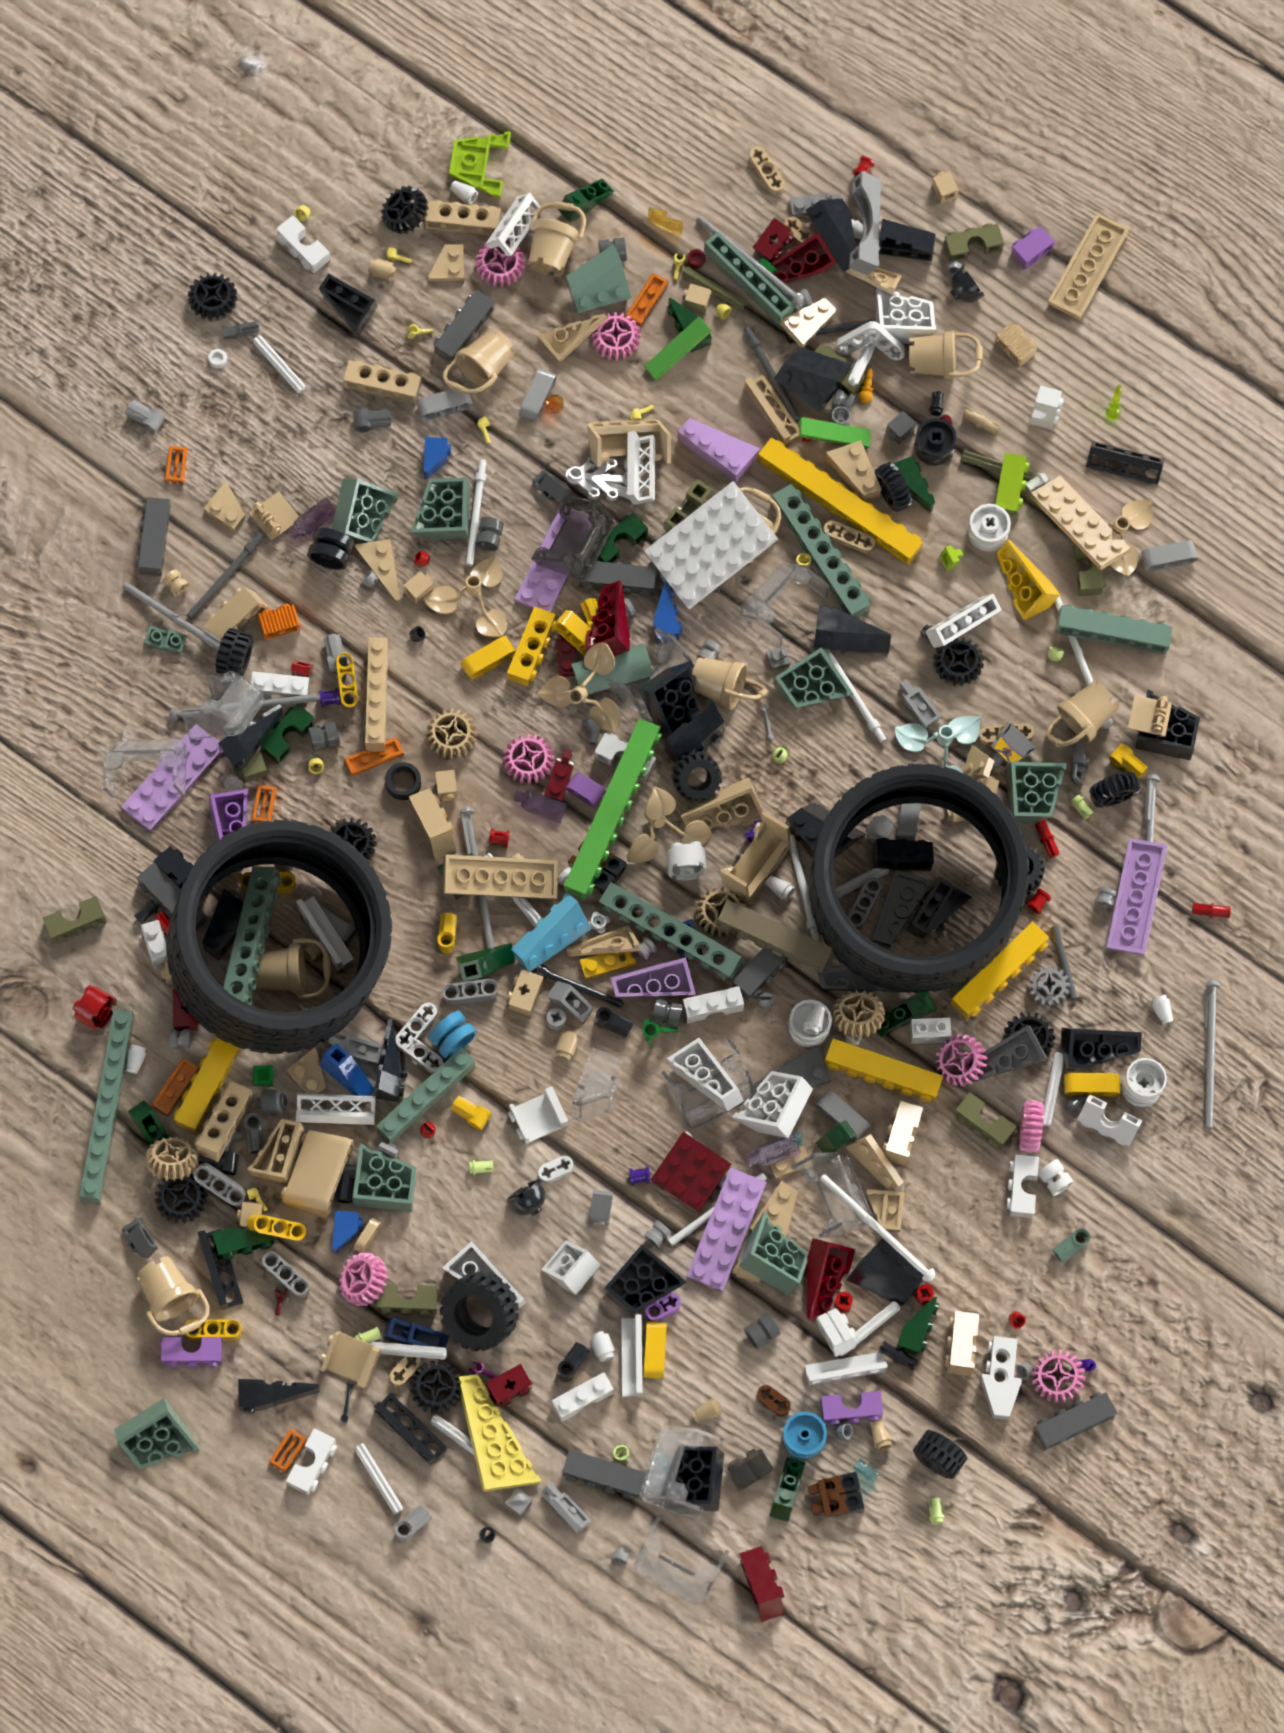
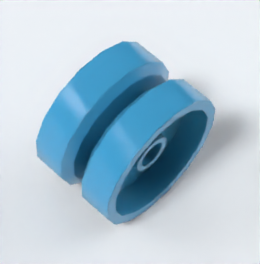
M455 1011L445 1017L432 1029L427 1037L433 1046H440L439 1053L444 1059H449L461 1047L464 1049L477 1034V1030L472 1024H465L466 1018L460 1011Z
M800 1412L794 1414L784 1426L782 1442L785 1450L795 1459H813L824 1448L827 1437L826 1426L822 1419L814 1413ZM804 1433L807 1434V1438H803L802 1435Z

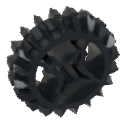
M409 185L407 187L402 186L401 189L396 188L395 193L390 192L391 196L385 198L387 202L382 204L384 209L381 210V218L385 226L392 232L400 235L402 233L408 234L409 230L414 232V228L419 227L420 222H424L423 218L428 216L426 211L429 209L427 205L429 202L424 193L418 188H413Z
M207 272L206 277L200 275V280L194 279V285L189 287L191 291H188V303L191 305V310H195L197 316L201 314L203 320L208 316L210 321L212 317H215L218 321L219 316L225 318L226 313H232L231 308L236 307L235 302L238 301V297L236 296L237 289H235V284L233 282L230 283L229 277L224 279L223 274L218 277L216 272L213 273V276H210ZM224 290L228 294L225 301H223L221 297L223 295L222 292ZM200 292H202L204 296L203 301L201 303L198 300Z
M891 462L878 466L874 473L880 484L882 497L888 506L896 512L908 508L912 504V495L908 488V483H906L898 467Z
M963 636L961 641L956 638L954 641L936 648L937 654H934L933 657L936 661L933 662V666L937 667L935 669L936 673H941L940 679L946 678V684L953 681L952 685L955 686L956 682H959V685L962 687L964 681L969 685L971 684V679L976 681L977 675H981L982 671L980 669L984 667L982 663L984 656H980L982 654L981 649L976 650L978 648L977 643L971 645V639L965 642V637ZM946 654L951 661L948 667H946L943 659ZM969 656L972 657L974 662L972 668L969 667L967 662Z
M1122 772L1099 780L1098 783H1095L1090 788L1089 793L1095 807L1107 808L1136 796L1140 792L1141 787L1135 773Z
M351 817L350 822H347L343 818V824L336 821V827H330V831L338 836L345 832V837L342 840L348 842L349 836L356 850L366 843L365 848L360 853L366 859L371 860L370 854L375 853L373 847L377 846V842L374 841L376 835L372 834L373 829L367 828V822L361 825V819L354 822V818ZM351 831H357L363 836L354 835Z
M1029 1011L1027 1012V1017L1020 1013L1019 1018L1013 1016V1021L1007 1022L1008 1027L1004 1028L1006 1034L1003 1035V1039L1013 1035L1017 1028L1021 1030L1027 1026L1026 1024L1036 1026V1028H1032L1036 1038L1039 1037L1040 1033L1044 1035V1044L1042 1046L1044 1053H1051L1050 1048L1054 1047L1052 1041L1055 1040V1036L1051 1035L1054 1033V1028H1049L1050 1022L1044 1023L1045 1016L1038 1019V1013H1035L1034 1017H1032Z
M194 1174L189 1178L184 1176L183 1180L178 1178L175 1182L173 1179L166 1182V1179L163 1178L162 1181L165 1185H157L161 1191H155V1195L158 1197L155 1199V1203L159 1204L156 1208L158 1211L163 1210L161 1212L162 1217L168 1215L167 1221L170 1222L174 1217L175 1224H178L179 1219H182V1223L186 1224V1218L193 1222V1215L198 1218L200 1217L198 1210L205 1211V1207L202 1205L208 1203L204 1199L208 1196V1193L204 1191L205 1187L194 1181ZM183 1184L179 1189L172 1188L175 1185ZM191 1187L197 1192L196 1202L188 1196ZM166 1194H169L174 1199L171 1209L165 1203ZM183 1194L185 1199L182 1200L181 1198V1201H178L177 1196ZM183 1206L190 1207L186 1211H179Z
M431 1361V1367L424 1363V1370L417 1368L419 1375H412V1378L416 1381L410 1382V1386L415 1387L410 1389V1394H416L412 1397V1400H419L417 1403L418 1408L424 1404V1412L431 1408V1414L435 1413V1409H438L439 1414H442V1408L444 1407L449 1412L450 1408L448 1405L450 1404L452 1407H455L456 1403L454 1400H461L458 1394L462 1392V1389L459 1388L462 1381H457L461 1375L459 1373L453 1375L456 1372V1368L453 1367L448 1370L450 1367L449 1363H446L444 1367H442V1361L438 1362V1366H435L434 1361ZM436 1373L431 1381L422 1382L429 1374ZM442 1374L451 1380L453 1387L441 1381ZM438 1379L439 1387L442 1388H438L435 1395L434 1388L431 1387H435V1384H437ZM420 1388L431 1393V1401L421 1394ZM451 1393L445 1400L437 1402L441 1394Z

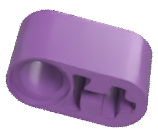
M576 772L566 786V790L570 794L593 808H596L606 793L602 786L579 772Z
M669 1293L647 1306L645 1312L646 1320L648 1322H661L676 1314L681 1305L680 1297L675 1293ZM668 1301L675 1302V1307H672V1305L668 1306ZM657 1309L660 1314L657 1317H652L649 1311Z

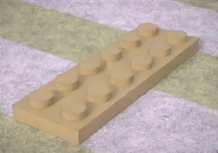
M1097 213L1047 304L1080 320L1129 233L1130 228Z
M1061 476L1031 492L1033 501L1100 570L1130 553L1131 548Z
M444 855L443 894L557 899L558 860Z

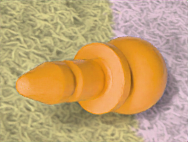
M872 368L868 369L865 376V386H861L862 390L858 395L859 401L863 404H868L873 399L872 391L874 388L870 387L873 378Z

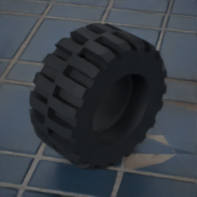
M482 1272L469 1273L445 1291V1296L442 1297L440 1302L443 1305L440 1308V1315H443L441 1323L442 1326H446L445 1332L447 1335L450 1334L453 1337L452 1341L456 1344L458 1342L461 1343L462 1348L468 1349L471 1347V1351L477 1352L480 1349L482 1351L489 1350L509 1337L517 1326L515 1322L519 1319V1313H516V1311L519 1309V1305L514 1300L516 1295L514 1292H510L509 1288L511 1287L507 1283H502V1278L498 1276L494 1278L493 1274L488 1272L485 1274ZM468 1296L481 1298L488 1304L492 1312L491 1327L478 1325L471 1319L466 1307Z

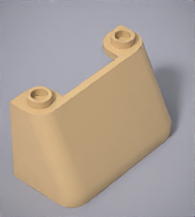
M309 1130L308 1133L304 1132L301 1144L303 1146L288 1186L283 1187L280 1197L283 1198V1205L328 1219L331 1212V1202L333 1203L336 1188L345 1164L348 1162V1156L352 1155L354 1142L346 1137Z

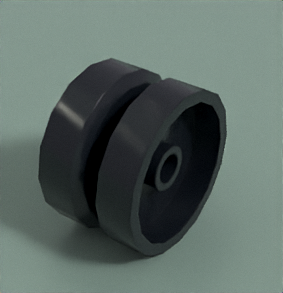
M939 418L928 419L919 426L916 433L914 450L920 461L927 465L938 466L951 459L957 439L953 426L946 420Z
M317 528L314 531L313 543L309 546L307 557L312 562L325 568L334 570L345 569L349 561L348 554L352 552L354 546L352 538L334 529Z

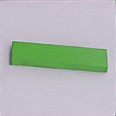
M699 316L645 365V368L654 379L658 380L711 333L712 330Z
M804 417L799 419V437L842 445H849L861 440L865 449L870 447V429Z

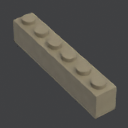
M728 899L716 924L721 930L734 932L740 939H749L760 948L766 947L772 950V953L777 956H786L790 958L789 960L797 965L801 963L814 973H822L833 949Z

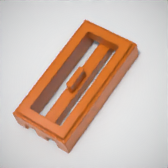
M169 446L165 483L172 482L176 484V482H180V484H184L188 447ZM173 451H176L173 477H170ZM183 451L181 474L179 478L177 477L180 452Z
M258 785L251 823L269 820L271 822L277 793L276 787ZM261 790H265L260 818L256 816ZM269 791H272L267 819H265Z
M290 1428L269 1460V1463L286 1473L307 1442V1438ZM294 1435L295 1437L288 1446L287 1450L285 1451L279 1462H276L275 1460L283 1450L284 1446L286 1445L290 1437ZM298 1439H300L301 1441L287 1461L286 1465L282 1466L283 1462L295 1446L296 1442L298 1441Z

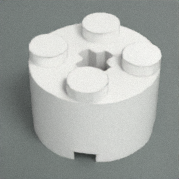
M694 841L690 844L672 843L670 845L671 848L667 851L668 873L671 878L673 875L676 876L677 880L689 881L698 879V875L703 873V876L707 873L705 849L701 846V842Z

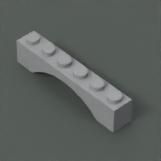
M862 171L852 180V196L861 213L863 234L859 245L850 253L849 268L868 276L879 266L881 179Z

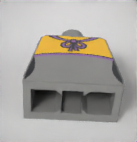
M1009 721L991 745L997 752L992 757L994 760L993 765L998 768L1004 761L1008 764L1018 762L1036 749Z

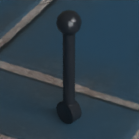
M402 1038V1039H400V1040H401L400 1044L403 1045V1044H404V1040H403V1038ZM400 1050L401 1077L406 1078L408 1073L405 1069V1055Z
M348 1382L346 1385L348 1390L344 1413L340 1417L343 1423L348 1421L347 1413L351 1390L354 1388L353 1382Z

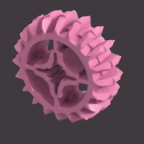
M506 239L505 243L510 248V244H508V240ZM485 243L484 249L480 248L479 254L476 255L477 261L475 266L478 268L477 273L481 274L480 278L482 280L486 279L487 285L493 282L494 287L500 284L501 288L504 286V283L508 286L511 285L510 281L516 283L517 277L521 278V272L525 270L523 266L525 264L524 254L520 252L519 246L512 256L507 257L506 254H502L504 251L500 246L490 249ZM494 255V258L489 260V263H486L487 259ZM515 263L514 267L507 272V268Z
M616 312L613 313V316L607 313L608 319L591 335V340H593L592 346L596 347L597 353L601 352L602 358L608 355L609 360L612 357H615L616 361H618L619 357L625 360L626 354L631 357L632 351L636 352L637 346L640 345V328L635 326V320L630 321V315L624 318L623 312L620 316H617ZM615 331H616V335H618V337H617V342L615 341V337H614Z
M526 734V738L523 739V736L519 735V741L513 738V744H507L508 750H504L505 757H503V762L506 763L504 764V769L508 770L507 774L509 776L513 775L514 781L520 778L521 784L524 780H527L529 785L531 780H534L537 784L538 777L544 780V774H550L549 769L553 768L552 761H554V756H552L553 749H548L550 744L544 743L543 737L537 740L536 734L533 738ZM529 747L536 748L537 750L532 751L529 749ZM522 749V754L513 760L515 753ZM526 754L527 757H530V759L532 758L531 764L530 761H527V759L525 760ZM544 758L543 764L538 769H535V764ZM524 767L527 768L528 771H523L519 768Z
M957 1034L956 1038L950 1036V1042L943 1040L945 1046H938L942 1050L941 1054L936 1053L940 1060L935 1061L936 1064L940 1065L937 1071L942 1072L943 1079L946 1078L947 1083L952 1082L955 1086H958V1084L965 1086L966 1082L971 1085L973 1083L972 1078L979 1080L977 1074H984L981 1067H986V1064L982 1062L988 1059L987 1056L982 1055L986 1051L984 1048H980L982 1043L976 1042L975 1037L970 1038L967 1034L964 1036ZM968 1045L972 1052L964 1053L959 1046ZM959 1068L963 1074L954 1075L950 1069Z
M1026 1100L1023 1105L1019 1136V1148L1021 1151L1032 1153L1038 1152L1040 1148L1044 1120V1105L1042 1102Z
M359 1253V1255H353L352 1260H348L347 1266H343L344 1271L340 1273L342 1278L338 1282L341 1284L339 1287L342 1291L341 1295L348 1302L357 1306H367L368 1303L373 1304L374 1299H379V1293H384L382 1288L387 1286L385 1280L388 1278L386 1276L388 1270L385 1268V1263L379 1257L371 1253Z
M1051 1350V1357L1044 1353L1043 1355L1046 1360L1037 1359L1041 1366H1033L1038 1371L1032 1372V1377L1037 1378L1032 1381L1033 1385H1038L1035 1388L1036 1392L1043 1390L1040 1396L1043 1398L1048 1394V1402L1055 1397L1054 1400L1057 1404L1059 1398H1062L1063 1403H1066V1396L1073 1400L1074 1397L1071 1393L1074 1392L1079 1395L1080 1392L1076 1388L1084 1387L1079 1381H1085L1086 1379L1085 1376L1080 1375L1085 1372L1084 1368H1079L1082 1365L1081 1361L1074 1363L1077 1359L1075 1355L1069 1359V1351L1065 1353V1356H1062V1350L1058 1351V1355H1055L1054 1350ZM1057 1362L1052 1371L1044 1372L1048 1365ZM1063 1362L1069 1364L1074 1369L1075 1375L1063 1371ZM1060 1370L1063 1378L1057 1383L1054 1375H1057L1056 1373ZM1042 1378L1054 1382V1391L1048 1389L1043 1384ZM1073 1381L1068 1389L1061 1391L1062 1385L1065 1382Z

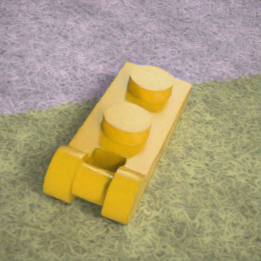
M633 951L599 954L581 959L580 965L585 980L637 965L636 959L632 956ZM620 956H625V959H626V960L620 962V958H619V957H620Z

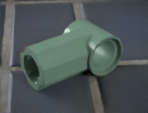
M1079 1228L1071 1236L1054 1247L1052 1251L1058 1260L1064 1263L1078 1251L1088 1246L1090 1234L1086 1229ZM1077 1235H1083L1085 1236L1086 1241L1084 1243H1079L1076 1241L1075 1237Z

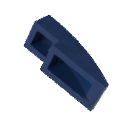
M392 1317L387 1321L383 1338L406 1345L446 1348L449 1335L416 1323H408Z

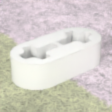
M561 1156L543 1164L538 1171L539 1179L543 1183H551L570 1174L573 1170V1160L568 1156ZM561 1162L569 1163L567 1170L564 1167L557 1170L561 1166ZM545 1169H547L548 1172L555 1170L550 1173L549 1178H547V1176H542L544 1174Z

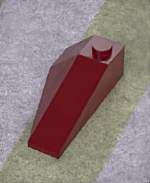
M818 232L771 263L777 269L774 276L784 284L821 274L837 264Z
M619 580L603 586L597 603L598 611L596 615H593L591 620L593 625L586 634V651L598 643H606L614 657L630 651V633L622 582Z
M812 1238L807 1258L806 1318L816 1320L818 1316L828 1313L833 1303L832 1297L836 1290H840L842 1286L840 1282L844 1274H848L851 1269L855 1249Z

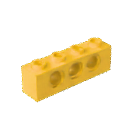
M534 606L508 669V680L527 687L531 681L534 682L537 675L535 669L543 661L544 655L542 652L550 644V633L555 631L556 614ZM538 628H542L545 631L543 633H537L535 630ZM530 645H536L538 648L535 650H531L528 647ZM528 661L531 665L526 667L522 663Z

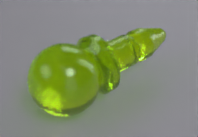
M1120 384L1114 390L1113 402H1109V407L1106 410V416L1110 420L1118 419L1121 414L1119 409L1121 405L1118 404L1122 393Z

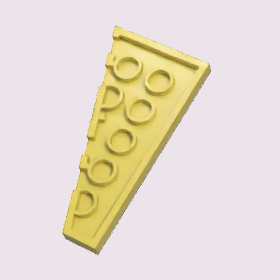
M479 1375L458 1377L457 1381H462L459 1385V1388L462 1389L460 1395L483 1492L540 1484L541 1479L538 1475L536 1476L532 1469V1464L521 1451V1446L507 1422L503 1421L498 1407L490 1399V1394Z

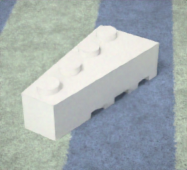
M697 1038L667 1058L673 1072L727 1112L744 1101L738 1087L700 1038Z
M472 1241L442 1267L445 1272L457 1280L469 1273H492L494 1278L497 1276L502 1278V1283H507L511 1287L509 1290L511 1293H515L516 1298L514 1300L515 1303L518 1302L519 1309L526 1303L523 1297Z

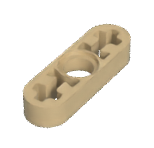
M762 147L752 148L749 160L767 189L772 194L782 193L785 182L770 157ZM756 153H757V155H761V161H762L761 164H760V160H759L758 157H755V158H754V156H755ZM764 167H770L772 169V172L770 174H764L762 172V169ZM773 177H774V182H775L776 184H779V187H778V188H777L776 186H773V180H772Z
M833 520L828 521L824 525L823 532L824 534L827 533L832 541L864 554H869L874 550L875 539L872 536ZM835 527V531L829 533V529ZM840 530H843L841 533V538L838 537ZM851 533L855 538L853 541H847L844 535ZM866 541H869L870 543L867 546V548L863 547L864 543H866Z
M1013 724L1021 733L1023 729L1030 732L1028 736H1025L1029 741L1033 738L1034 728L1030 724ZM1005 725L983 727L979 733V741L984 745H992L996 739V731H998V736ZM985 732H988L989 735L993 736H990V739H987L984 735Z

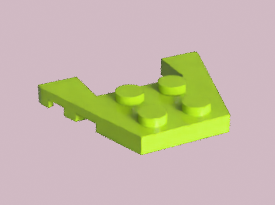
M504 132V134L500 135L490 134L487 137L481 138L471 137L454 140L449 176L495 198L501 199L503 181L485 179L490 147L509 150L511 132Z

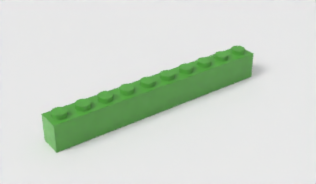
M639 718L564 884L565 892L584 900L587 895L592 894L595 884H593L595 877L599 878L602 872V867H600L602 861L606 862L610 853L608 848L610 844L614 845L618 834L615 832L624 823L625 817H623L625 810L629 811L632 800H630L632 794L636 795L640 786L638 781L640 777L644 778L647 771L645 765L647 761H651L655 752L653 747L655 744L658 745L661 740L660 726Z

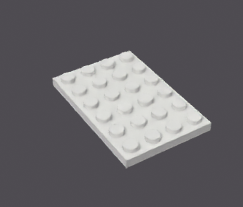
M732 481L648 547L645 553L686 607L691 609L779 539L735 482Z

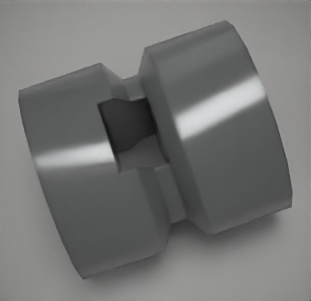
M624 237L614 238L612 242L609 239L598 240L599 253L614 244L621 262L627 261Z
M482 517L478 527L480 533L476 535L475 545L487 551L498 550L500 544L499 536L502 535L504 523L496 518Z
M334 721L323 724L322 728L318 725L308 728L314 752L325 749L326 745L329 747L340 745Z
M656 999L651 1022L662 1025L665 1022L667 1027L678 1029L683 1005L674 1002L668 1005L667 1001Z
M768 1313L759 1317L757 1324L752 1322L743 1329L747 1338L757 1350L767 1344V1339H774L781 1334L778 1326Z

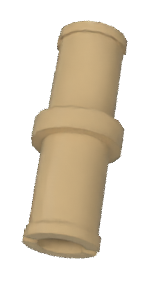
M967 407L962 418L974 423L977 428L981 427L993 435L996 434L1000 427L999 424L987 419L986 415H980Z

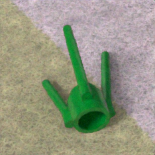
M650 1018L643 1021V1034L646 1036L645 1040L651 1049L653 1048L651 1039L659 1036L660 1032H679L675 1028L659 1027L656 1023L650 1022Z

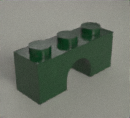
M634 512L631 515H626L617 526L610 527L603 537H598L591 543L590 553L597 561L613 563L619 558L620 554L615 543L618 540L625 539L635 546L648 536V527Z
M296 704L294 708L290 707L285 713V718L282 721L276 722L272 728L273 731L267 735L260 745L261 751L276 764H279L290 752V745L284 741V736L289 732H296L304 737L308 733V728L316 724L315 717L299 704Z

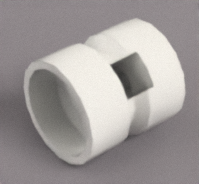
M1058 1159L1050 1162L1038 1172L1041 1180L1044 1183H1048L1047 1188L1053 1196L1060 1194L1074 1183L1070 1175L1063 1172L1064 1167ZM1058 1176L1061 1177V1178L1058 1179L1056 1182L1053 1181V1180H1054L1055 1178H1057Z

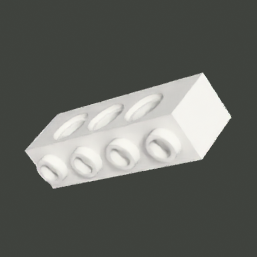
M994 594L985 595L925 632L934 648L944 646L1002 609Z

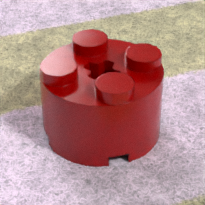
M88 985L82 998L73 1005L72 1010L75 1011V1019L92 1030L98 1031L97 1028L102 1029L112 1017L113 1011L111 1009L113 1005L116 1006L117 999L97 986Z

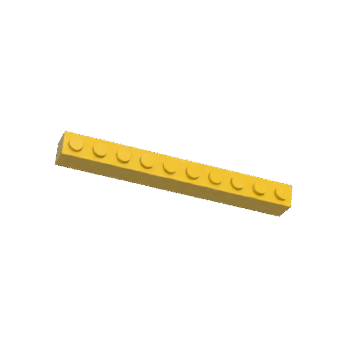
M771 437L758 453L757 461L798 488L856 530L872 536L875 539V543L907 565H910L922 549L923 541L918 535L911 534L902 524L892 521L889 515L876 510L873 504L870 502L866 503L857 493L847 490L841 482L831 479L828 473L815 468L812 462L802 459L796 451H790L780 440H774Z

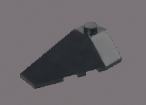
M842 198L820 200L805 211L844 273L850 269V253L856 248L853 234L854 228L851 221L852 215Z
M819 606L814 648L822 647V649L889 653L892 634L872 624L870 625L860 620V618L853 617L839 608Z
M280 704L259 717V721H250L244 730L240 731L237 729L218 743L220 756L234 773L237 770H243L248 765V762L283 714Z
M388 1019L384 1038L385 1048L382 1049L381 1064L378 1067L375 1083L376 1099L399 1102L400 1096H404L405 1085H402L393 1021Z
M1062 1027L1060 1047L1066 1067L1089 1068L1093 1065L1141 1052L1142 1032Z
M238 1379L239 1410L245 1414H254L255 1411L268 1409L320 1392L319 1384L294 1382L291 1383V1386H288L283 1381L267 1384L265 1380Z

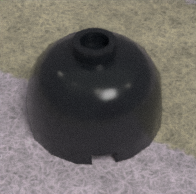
M963 266L952 275L950 285L953 290L950 293L956 301L960 299L964 303H974L984 296V293Z
M538 1179L527 1183L528 1186L521 1187L507 1198L506 1202L518 1215L525 1216L531 1214L534 1216L542 1211L541 1206L545 1202L546 1194Z

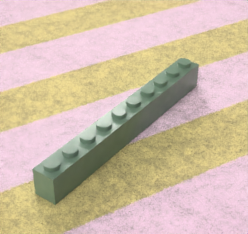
M113 1010L80 1190L81 1202L100 1205L102 1202L127 1064L128 1049L135 1020L133 1011Z

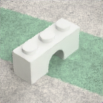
M293 215L276 228L277 240L280 244L286 245L289 248V252L293 257H298L301 260V264L306 270L310 269L315 273L330 261V252L318 240L311 245L300 243V240L306 236L305 227Z
M1040 385L1030 422L1031 425L1052 430L1053 424L1058 423L1064 400L1060 398L1062 391Z
M252 671L251 697L270 699L271 695H282L285 697L309 695V677Z
M605 733L595 750L594 758L612 766L615 759L622 757L628 742L621 741L614 734L609 735ZM654 755L652 760L647 761L645 765L647 771L644 778L640 777L639 779L644 783L656 764V757Z
M740 986L685 998L682 1004L687 1024L705 1020L708 1015L724 1012V1015L743 1011L744 1009Z
M1089 1095L1077 1121L1087 1128L1097 1130L1103 1136H1110L1116 1139V1142L1121 1145L1130 1146L1142 1120L1125 1112L1119 1121H1110L1104 1114L1107 1103Z
M1015 1155L1014 1160L1010 1161L1009 1172H1013V1176L1008 1182V1191H1011V1198H1007L1006 1210H1010L1009 1216L1033 1218L1036 1195L1024 1192L1021 1183L1026 1180L1036 1181L1039 1157Z
M603 1372L553 1399L552 1407L560 1421L563 1422L578 1414L579 1410L588 1404L598 1403L613 1395L614 1389Z
M314 1428L305 1444V1449L315 1455V1461L309 1467L295 1464L286 1480L287 1485L306 1495H309L310 1491L314 1492L319 1483L317 1481L319 1474H324L328 1463H326L328 1457H332L337 1449L335 1438Z

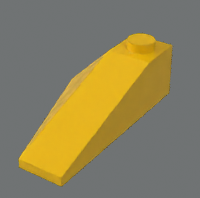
M1007 540L997 552L1002 571L1007 576L1009 582L1007 586L1012 591L1014 607L1021 617L1027 620L1049 609L1060 594L1048 578L1010 540Z

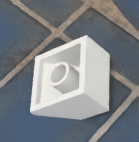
M566 1240L541 1270L562 1288L576 1295L589 1278L595 1274L600 1264L589 1251Z

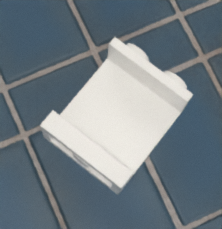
M552 1086L545 1089V1094L515 1107L513 1104L509 1105L510 1111L508 1116L512 1123H516L518 1127L516 1133L520 1140H524L525 1144L568 1126V1119Z

